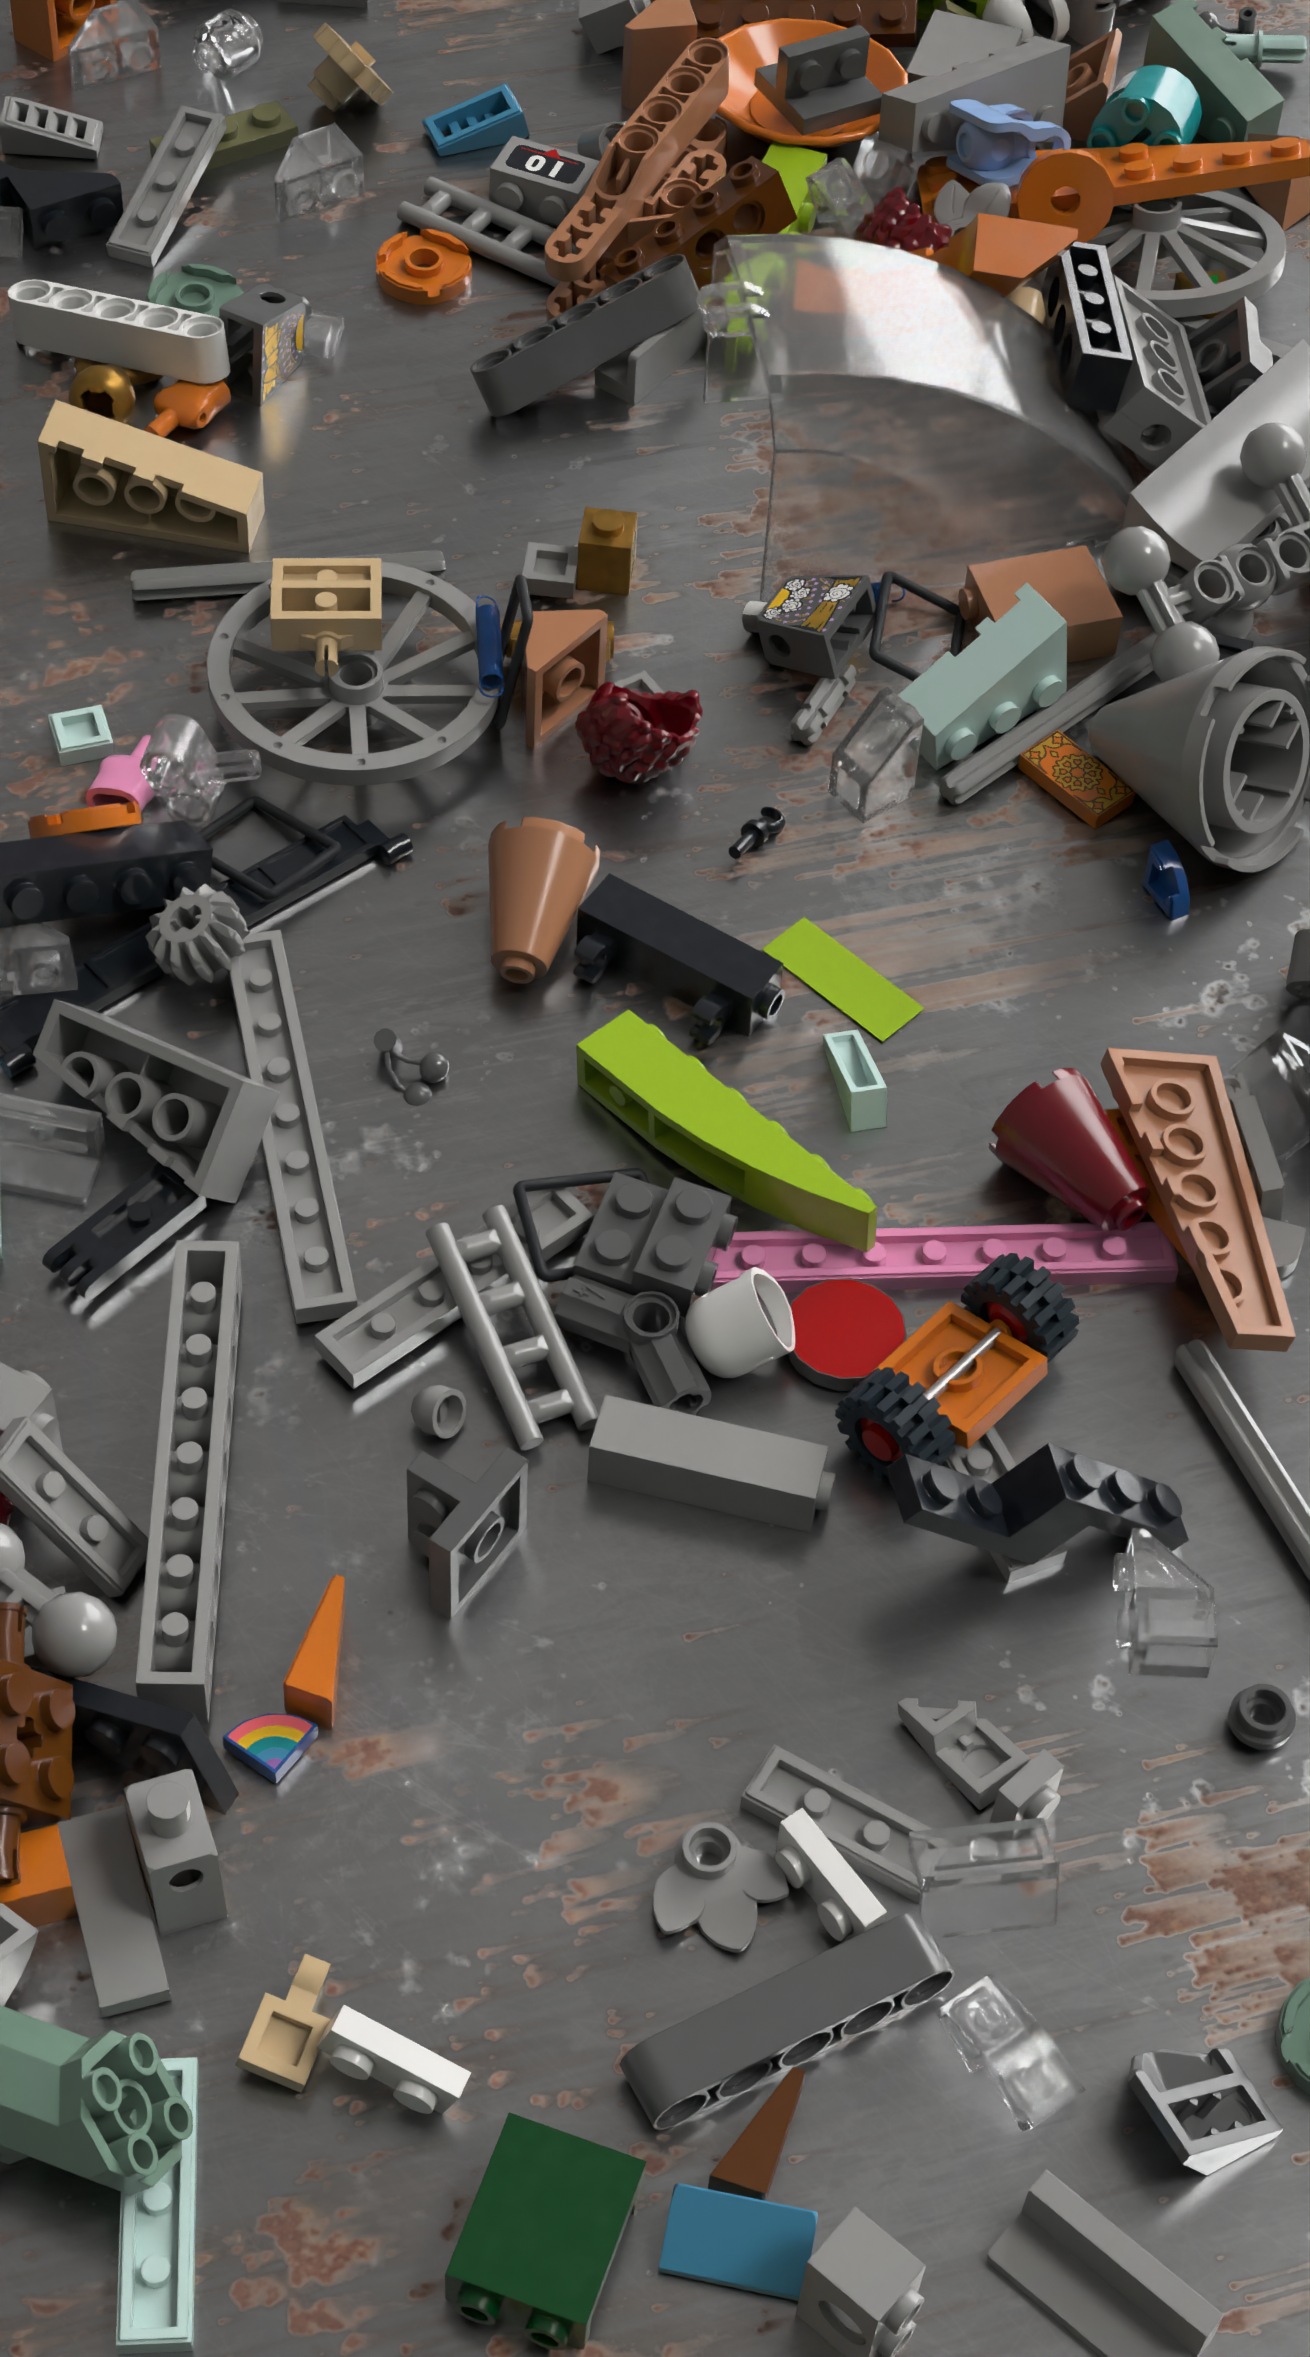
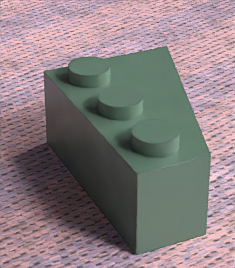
M1179 0L1152 15L1143 66L1161 65L1173 68L1190 80L1199 95L1202 110L1197 133L1212 143L1247 142L1249 133L1277 135L1285 99L1247 58L1240 61L1223 43L1227 38L1226 34L1218 26L1211 29L1195 12L1199 6L1195 0Z

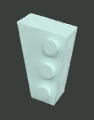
M1025 583L1014 593L1019 602L995 623L989 617H986L975 627L980 636L962 652L954 657L947 651L896 696L898 731L936 771L953 760L963 759L976 746L996 734L1009 731L1019 720L1041 707L1052 705L1062 694L1066 693L1067 621L1028 583Z

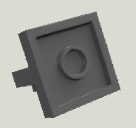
M861 25L779 47L778 63L757 68L755 71L754 86L802 136L880 114L882 93L865 76L870 34Z
M508 1447L503 1450L476 1483L424 1451H421L407 1468L408 1538L412 1540L415 1547L421 1553L429 1557L430 1607L450 1620L526 1529L528 1459Z

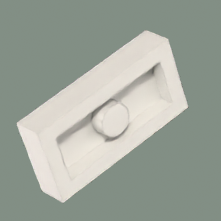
M803 1808L780 1822L775 1854L776 1862L782 1868L786 1880L795 1888L803 1886L818 1905L817 1912L819 1918L831 1936L838 1941L843 1939L847 1941L885 1922L887 1916L885 1908Z
M343 2005L328 2022L316 2047L331 2055L330 2063L339 2071L360 2080H367L371 2076L395 2089L393 2096L401 2104L425 2114H430L433 2110L443 2114L460 2098L471 2074L466 2069L346 2005Z

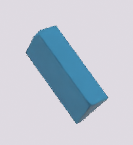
M676 2183L673 2188L658 2272L799 2301L807 2261L811 2258L818 2213L808 2209Z

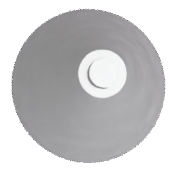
M1268 646L1254 647L1108 704L1097 712L1089 724L1088 738L1092 751L1209 862L1222 868L1241 872L1264 870L1281 860L1295 846L1304 833L1302 828L1294 827L1306 801L1310 802V675L1307 674L1301 665L1305 664L1307 659L1291 650Z

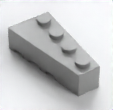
M1034 36L1023 40V44L1012 49L1002 48L989 53L988 58L974 63L964 62L953 66L952 71L939 76L930 75L882 93L878 142L911 153L956 149L957 133L966 120L950 113L949 105L951 101L961 99L976 100L987 106L1013 104L1028 111L1033 117V122H1051L1063 128L1071 45ZM1052 136L1045 141H1040L1037 143L1054 142V139Z
M54 999L33 1055L83 1098L91 1100L108 1114L106 1118L118 1128L129 1132L147 1147V1152L163 1166L170 1167L185 1180L184 1184L198 1196L236 1204L280 1092L98 1012Z

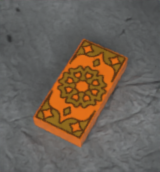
M1056 730L1020 754L1018 768L1094 829H1097L1133 804L1135 792L1123 780L1059 730Z

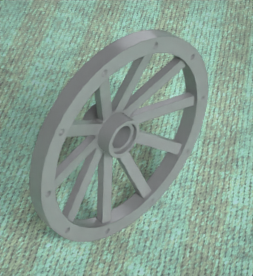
M1218 190L1114 206L1106 226L1097 237L1086 242L1104 245L1116 241L1106 249L1110 267H1113L1131 251L1135 255L1140 256L1141 262L1136 289L1134 290L1172 318L1224 311L1244 296L1249 301L1254 300L1267 292L1279 280L1284 270L1286 257V237L1284 231L1271 215L1253 203ZM1226 221V222L1231 223V224H1233V225H1235V226H1237V227H1239V228H1234V227H1229V226H1224V225H1219V224H1214V223H1209V222ZM1211 238L1260 247L1264 255L1257 263ZM1186 244L1243 274L1214 284ZM1172 256L1195 288L1164 291L1151 290L1157 259ZM1048 268L1034 277V280L1041 286L1043 285Z
M381 561L382 592L406 597L411 600L382 640V650H375L373 654L363 651H346L338 655V672L333 676H329L328 660H326L325 676H321L316 673L315 668L244 640L259 622L270 615L271 578L240 598L225 614L213 634L207 656L208 691L214 712L225 731L247 753L262 763L297 778L332 785L361 786L396 782L429 772L460 755L481 736L496 713L501 695L493 698L482 695L479 690V682L478 684L463 685L400 684L473 649L478 658L476 603L458 588L430 573L396 563ZM428 607L444 615L463 632L386 669ZM308 651L316 659V651ZM234 657H237L313 688L235 692L230 678L231 666ZM482 686V691L490 696L497 695L501 691V686L494 689ZM392 704H467V706L452 722L443 729L436 731ZM323 706L281 737L262 726L248 712L252 710ZM381 720L413 739L416 743L389 751L369 753L367 727ZM334 722L350 728L352 754L326 752L302 746Z

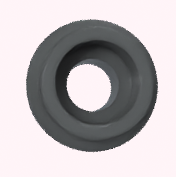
M1256 1684L1240 1691L1234 1697L1229 1708L1228 1721L1231 1730L1240 1741L1256 1749L1268 1750L1277 1748L1289 1740L1296 1724V1714L1290 1699L1281 1689L1269 1684ZM1262 1715L1270 1721L1271 1725L1260 1724L1250 1716Z

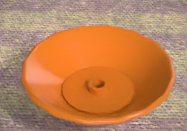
M780 18L745 24L717 38L728 46L730 58L728 94L715 113L769 145L775 141L785 145L821 151L864 140L879 132L880 114L802 136L754 86L757 68L778 63L779 47L847 29L846 27L821 20ZM870 38L865 76L881 93L908 84V74L892 52Z

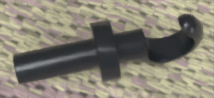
M763 807L761 815L771 817L776 822L765 819H750L741 828V837L729 848V855L734 859H738L751 846H762L768 839V833L774 834L783 830L786 821L782 812L773 807Z

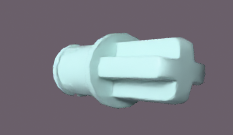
M1258 30L1257 35L1226 34L1227 38L1223 42L1240 61L1247 58L1251 63H1255L1256 68H1260L1261 63L1301 64L1305 61L1307 52L1306 37L1302 35H1263V30Z

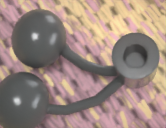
M1243 7L1239 11L1238 29L1220 25L1217 17L1212 12L1206 11L1199 14L1211 29L1218 26L1222 31L1240 34H1254L1256 31L1257 11L1253 7Z
M385 1028L375 1034L374 1045L384 1055L386 1071L395 1087L403 1092L404 1100L413 1106L427 1103L432 1096L431 1089L421 1082L413 1083L407 1088L402 1086L391 1069L390 1058L395 1057L408 1064L420 1065L421 1077L429 1083H437L442 1081L448 1074L449 1061L447 1057L440 1052H430L422 1059L408 1058L400 1054L403 1050V1043L392 1030Z

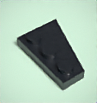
M34 1666L30 1667L31 1670L73 1684L75 1719L72 1724V1742L149 1779L184 1769H192L203 1805L224 1815L227 1814L239 1792L195 1714L75 1678L68 1679Z

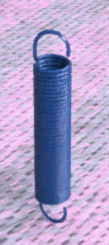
M482 595L476 598L479 690L482 695L493 698L500 696L504 691L502 685L504 679L500 611L494 599ZM484 597L492 600L495 605L485 604L479 607L478 601ZM482 686L488 689L501 686V691L497 695L490 696L482 691Z

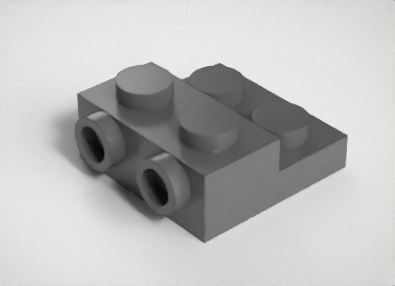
M1245 296L1187 335L1211 419L1217 416L1273 366L1272 351L1260 341L1257 307Z
M615 1172L573 1264L572 1278L577 1274L633 1296L647 1291L663 1293L672 1298L678 1306L680 1316L686 1318L687 1311L696 1297H701L712 1289L719 1265L712 1262L716 1249L727 1251L732 1241L738 1222L737 1216L729 1214L732 1196L674 1177L670 1189L667 1190Z

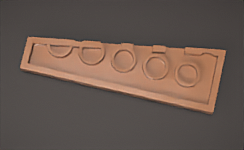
M1107 1048L1100 1064L1111 1089L1112 1096L1120 1108L1228 1348L1287 1352L1296 1335L1217 1056Z

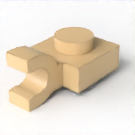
M305 1953L285 2000L265 1992L235 2066L300 2093L302 2092L319 2052V2049L316 2047L328 2022L331 2020L312 2012L330 1968V1963Z

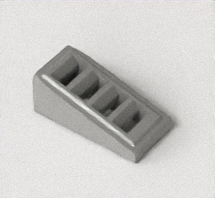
M5 96L0 117V136L3 153L85 159L98 158L104 130L102 121L30 100ZM76 136H84V139L77 138Z

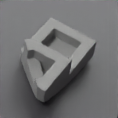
M904 1698L898 1702L899 1717L947 1778L979 1810L995 1801L998 1789L1030 1761V1758L987 1719L977 1718L976 1701L958 1700V1707L955 1709L919 1707L918 1698Z

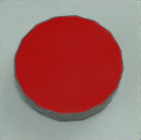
M852 1278L826 1279L806 1287L790 1303L795 1326V1348L789 1353V1360L797 1372L819 1386L836 1391H852L855 1385L862 1382L907 1338L903 1313L892 1297L873 1284Z

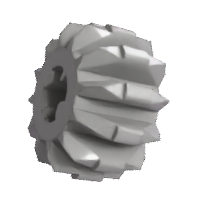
M206 883L195 893L183 887L180 897L174 901L163 899L165 910L149 916L152 930L145 936L150 950L156 957L155 961L163 972L169 974L172 978L178 977L179 980H183L190 986L199 977L212 983L215 972L221 968L232 971L230 960L232 957L246 953L243 939L249 934L246 921L239 913V908L230 896H226L223 891L216 892V890L211 889Z

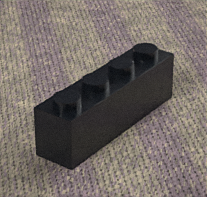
M184 820L0 842V928L164 906L163 899L176 900L180 897L183 887L194 893L205 883L210 887L213 848Z

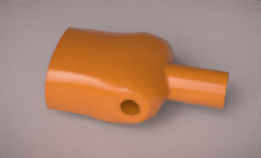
M179 379L156 394L153 406L158 416L144 428V431L165 438L178 426L190 429L204 428L217 413L230 403L231 394L228 386L222 380L203 384Z

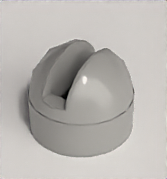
M443 1385L429 1386L427 1389L421 1390L413 1398L411 1406L414 1423L425 1433L444 1439L453 1437L461 1429L467 1413V1403L463 1393Z

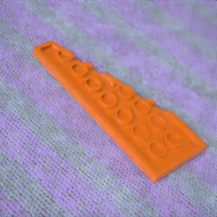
M1282 137L1273 141L1155 146H1148L1144 143H1131L1122 147L1079 148V150L1089 152L1103 163L1113 183L1114 206L1310 176V146L1307 140H1300L1296 137ZM1036 150V155L1039 157L1049 150ZM947 156L934 157L927 160L925 165L916 166L922 213L929 214L932 217V222H936L934 218L936 198L939 191L948 181H957L970 194L975 188L981 186L946 167ZM1018 184L1009 186L1011 206L1008 218L1019 219L1016 201ZM1061 187L1053 194L1051 203L1058 209H1069L1077 202L1079 193L1072 187Z

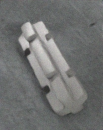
M852 664L845 665L836 679L822 677L802 704L803 709H800L790 722L792 727L790 736L794 741L800 740L805 745H811L817 741L823 732L821 728L827 726L845 698L843 696H846L856 683L854 677L857 671Z

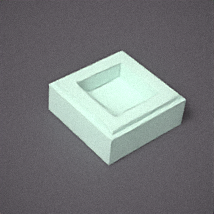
M102 705L48 715L49 729L60 766L98 760L115 755L113 740Z

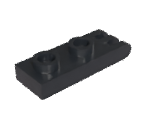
M158 1162L45 1253L42 1264L53 1273L60 1271L59 1278L70 1287L77 1285L76 1292L85 1300H92L206 1208V1197L198 1196L184 1184L185 1180L170 1167L163 1166Z

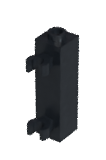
M610 873L578 907L577 947L574 950V955L582 958V960L574 968L573 974L593 984L602 976L608 963L679 999L694 1007L691 1011V1016L698 1020L690 1029L689 1035L707 1045L714 1042L724 1024L750 1036L763 1019L768 1021L773 1019L782 1006L785 998V990L781 988L784 963Z

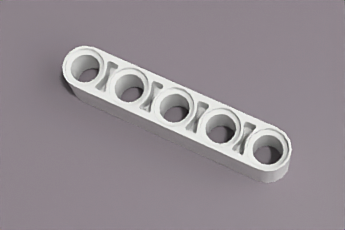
M24 280L14 284L8 290L15 337L19 344L195 383H214L226 378L231 372L224 322L218 317L44 280Z

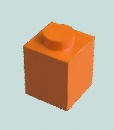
M58 1824L20 1833L19 1873H21V1883L14 1886L0 1887V1902L33 1927L78 1916Z

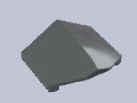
M1215 2048L1209 2053L1159 2049L1135 2055L1131 2060L1129 2085L1181 2163L1202 2174L1209 2175L1276 2138L1284 2130L1228 2049Z

